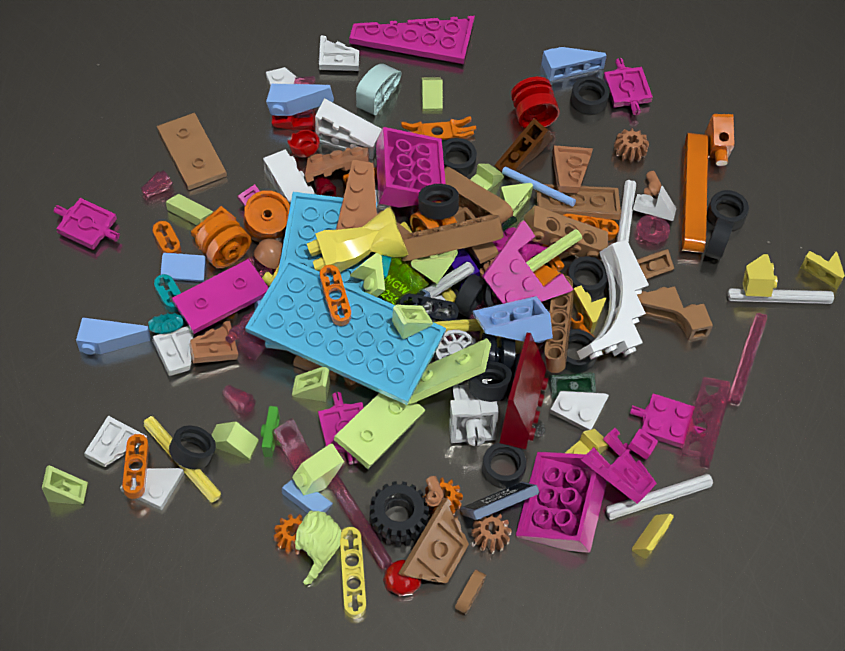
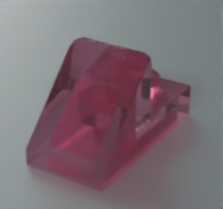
M293 418L272 430L276 447L283 451L293 470L299 468L301 463L313 456Z

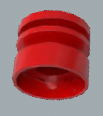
M538 76L529 77L517 83L511 90V99L521 127L526 128L533 119L547 127L559 117L560 110L548 79Z

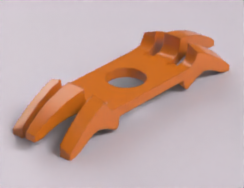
M471 116L462 120L451 119L449 122L424 124L422 122L414 124L401 122V127L412 131L411 133L440 138L442 140L452 138L466 139L474 135V130H476V126L461 128L471 122ZM433 128H441L443 133L441 135H434L431 131Z

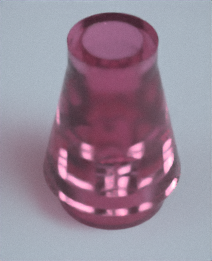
M164 170L161 172L157 171L140 189L149 198L152 195L170 189L169 186L173 182Z
M231 385L226 386L222 392V396L230 402L238 413L248 414L255 407L256 400L250 393Z

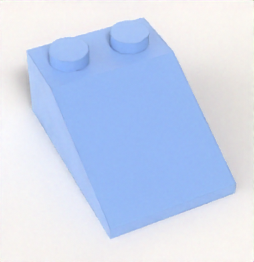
M537 296L473 311V315L486 334L525 341L526 333L528 332L532 334L535 343H542L547 339L553 338L550 313Z

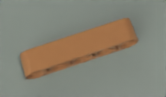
M444 168L446 184L456 188L459 192L460 207H467L478 218L497 214L500 216L501 224L513 216V209L506 201L452 168Z
M497 214L401 235L409 255L400 257V260L409 261L500 240L504 237L500 216Z
M564 276L573 288L572 279L568 276ZM573 290L551 298L549 313L553 338L547 339L545 343L546 368L551 373L562 372L566 366L574 299Z

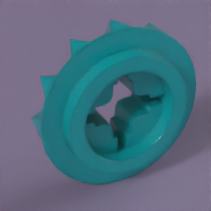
M176 313L160 314V316L153 317L148 322L149 330L158 334L174 332L184 324L183 317Z

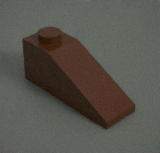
M533 119L494 166L501 172L504 167L518 172L538 156L554 136L548 129Z

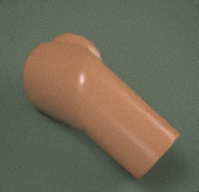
M431 476L426 479L429 492L425 499L429 506L435 507L440 504L444 494L437 477Z

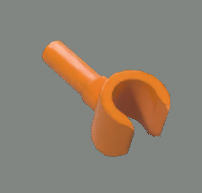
M576 313L578 321L571 317V327L573 329L584 330L590 333L584 325V317L581 313Z

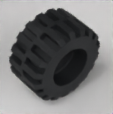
M394 481L392 486L385 484L382 490L378 489L375 492V497L372 496L369 522L374 535L378 533V539L380 541L385 539L386 544L390 546L392 542L396 543V547H401V543H405L406 546L410 545L412 539L416 542L419 539V534H422L428 523L429 506H427L426 497L423 498V492L421 490L416 491V486L413 484L410 487L407 486V482L402 481V484H397V481ZM401 506L408 509L412 516L405 521L398 522L391 520L385 513L392 507Z

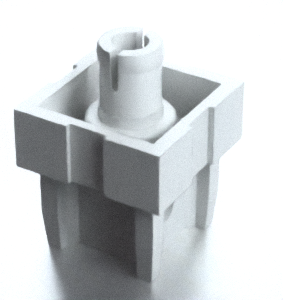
M482 380L483 383L488 384L487 380ZM469 384L454 385V400L450 401L451 418L449 420L451 443L468 442L470 445L475 446V440H477V446L485 441L496 440V423L498 422L499 413L497 401L488 402L475 398L470 393Z

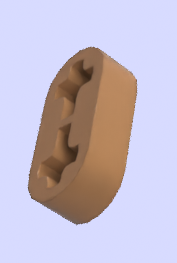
M478 570L473 572L455 606L456 610L464 614L468 613L486 579V574Z

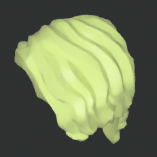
M309 511L296 531L295 549H303L314 561L307 578L303 582L305 585L311 584L317 578L318 574L340 546L341 529L332 517L325 512Z

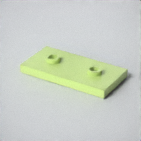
M484 339L429 364L409 404H413L484 373L491 348L489 340Z
M379 393L335 435L334 440L369 469L424 414L425 409L417 402L405 405Z

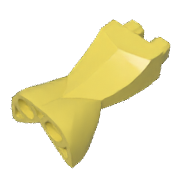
M391 207L380 212L363 227L323 230L315 233L317 239L307 243L312 257L321 253L323 257L313 261L315 270L319 272L326 265H334L342 272L360 262L371 252L390 257L409 255Z

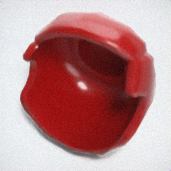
M301 130L297 133H292L291 140H287L294 155L300 158H308L317 152L320 138L311 130Z
M406 560L393 562L386 569L383 578L386 589L397 594L399 597L412 595L420 587L422 581L421 579L401 576L399 574Z

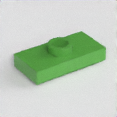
M269 406L266 424H262L261 428L263 455L272 458L274 454L280 422L279 409L275 406Z

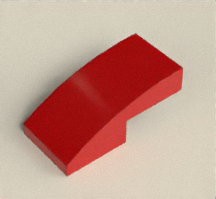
M310 109L291 116L272 115V126L289 130H315L316 112L314 109Z

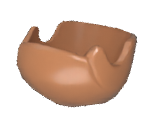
M272 238L264 239L254 250V256L262 265L276 270L280 263L283 243Z

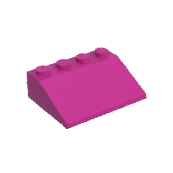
M387 127L382 128L376 142L379 204L394 207L419 205L418 195L422 188L432 184H446L442 139Z
M537 452L529 483L537 485L540 493L524 501L516 532L518 538L567 551L590 553L607 480L581 460L586 454Z

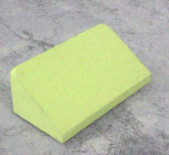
M180 194L166 202L168 211L195 225H199L213 213V211Z

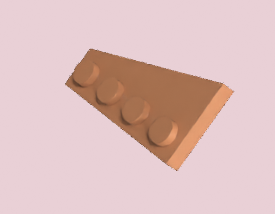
M352 160L336 230L363 227L377 215L373 163Z

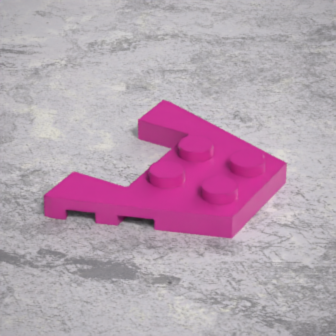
M524 220L518 224L514 233L508 238L505 246L482 276L502 304L535 296L540 301H544L574 290L562 273L543 286L527 265L518 249L536 236Z
M614 428L603 438L619 455L611 465L594 447L581 460L623 492L629 499L638 504L657 483L641 461L638 460L636 462L629 453L631 449L628 448V444H622L618 438L620 433Z

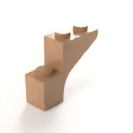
M662 287L655 291H642L641 294H637L646 313L644 314L645 316L677 324L686 334L688 341L709 336L713 324L705 305L691 304L683 308L675 287Z

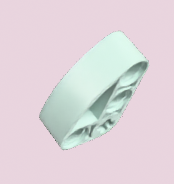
M378 64L369 70L360 81L356 90L357 108L377 115L398 85L402 74L401 71L385 64Z

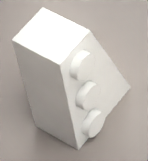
M325 98L315 116L316 134L320 138V143L344 151L347 147L351 149L355 147H368L369 158H374L376 142L382 131L381 128Z

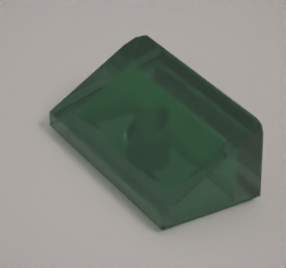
M593 372L549 375L552 398H557L560 391L596 393L595 373Z

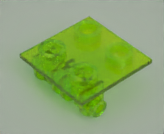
M392 257L387 278L384 279L385 291L380 296L386 302L396 305V301L401 295L408 293L417 294L429 284L407 262L402 261L400 257Z

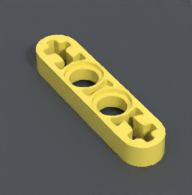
M347 527L342 530L340 539L344 610L348 617L358 619L366 612L362 541L358 529ZM348 535H352L354 538L353 549H349ZM355 556L359 562L356 566H348L345 562L346 558ZM356 578L361 584L357 589H351L347 586L348 580ZM357 595V604L360 607H358V611H353L351 607L352 596Z

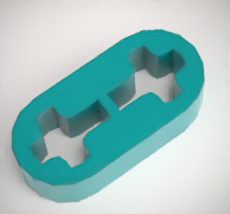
M167 274L159 275L154 280L156 293L169 312H179L174 303L170 302L171 296L175 297L181 294L179 288L171 276ZM165 283L166 285H168V290H165L164 286H161V284Z

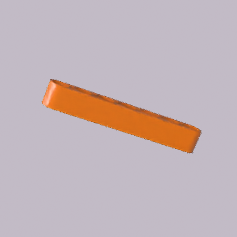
M686 134L684 148L682 251L704 253L708 135Z

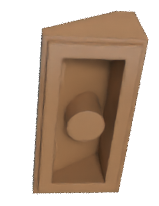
M668 249L636 259L646 279L674 269Z

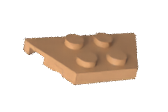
M443 498L402 566L399 572L401 576L437 583H447L469 543L465 534L461 531L458 518L453 517L449 507L452 503L448 498Z

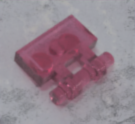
M251 311L241 318V322L237 326L235 325L229 330V334L225 339L228 343L240 340L237 348L255 361L267 348L265 340L245 332V327L255 312Z

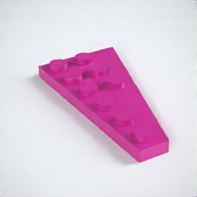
M475 15L468 16V19L450 17V20H439L438 18L407 20V23H397V21H390V24H378L377 22L355 23L351 30L349 43L464 64Z

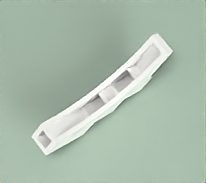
M627 239L613 243L599 252L609 282V310L599 335L589 345L577 351L580 360L586 357H590L591 360L603 355L602 351H605L606 354L613 352L614 356L621 353L627 356L637 351L635 347L643 343L634 325L640 322L639 317L646 314L637 294H641L642 289L649 284Z

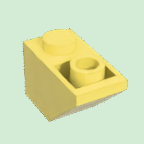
M763 254L746 266L743 278L746 296L771 297L773 288L777 287V276H774V265L770 263L768 254Z

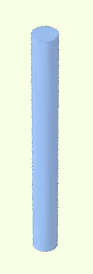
M504 167L502 170L503 175L522 184L531 183L533 184V189L571 207L576 203V199L508 167Z

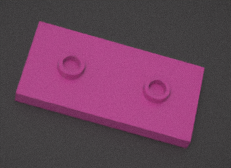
M247 259L173 297L172 301L193 334L262 299L268 290V286L250 260Z

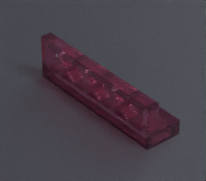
M703 377L682 449V456L700 459V467L709 469L730 397V382ZM707 385L719 387L718 392L709 396L706 392ZM710 403L713 411L704 415L700 408ZM704 421L708 428L698 433L695 425ZM699 441L702 445L701 452L688 450L690 444Z

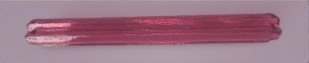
M757 313L728 400L730 404L735 406L740 405L767 321V315Z
M336 473L329 483L330 488L355 528L359 530L363 541L380 568L386 569L392 564V559L343 481Z

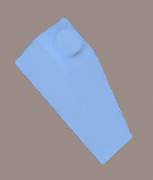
M566 47L552 48L543 51L541 64L549 81L604 69L606 54Z
M271 84L266 102L271 115L291 116L321 106L324 98L333 102L334 97L330 85Z
M82 318L76 342L80 352L92 355L94 353L104 354L148 342L151 336L148 326Z

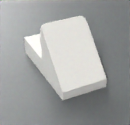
M661 186L658 199H654L647 194H637L633 210L673 221L676 207L664 187Z

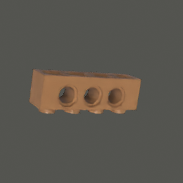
M536 205L524 215V221L536 236L532 239L534 242L551 246L577 229L581 233L582 239L566 249L565 252L579 257L589 256L600 260L599 252L608 247V232Z

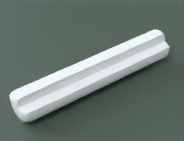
M466 262L442 277L438 284L434 282L426 287L425 290L430 293L431 298H434L474 272V267L470 262Z

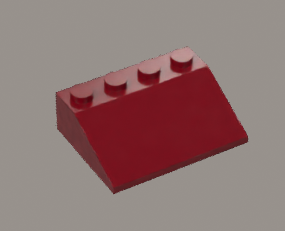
M528 332L526 333L510 392L499 442L525 450L528 441L533 442L536 428H532V425L538 423L540 411L536 409L537 407H542L544 394L540 393L541 390L546 391L549 379L545 378L546 366L532 334Z

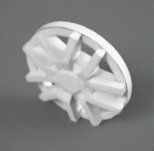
M449 330L442 338L445 346H438L435 352L436 358L440 360L469 347L471 344H475V340L464 331ZM454 334H458V335H462V336L457 340V339L455 338ZM449 335L452 339L451 342H449L446 338ZM465 337L469 339L466 344L462 343ZM439 351H447V353L440 354Z

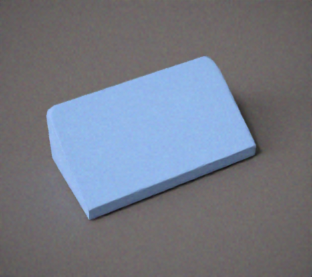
M163 253L161 275L167 274L173 280L204 282L207 265L206 257L203 255Z
M291 480L282 487V494L306 513H309V511L326 513L333 505L331 501L319 492L303 495L294 480Z

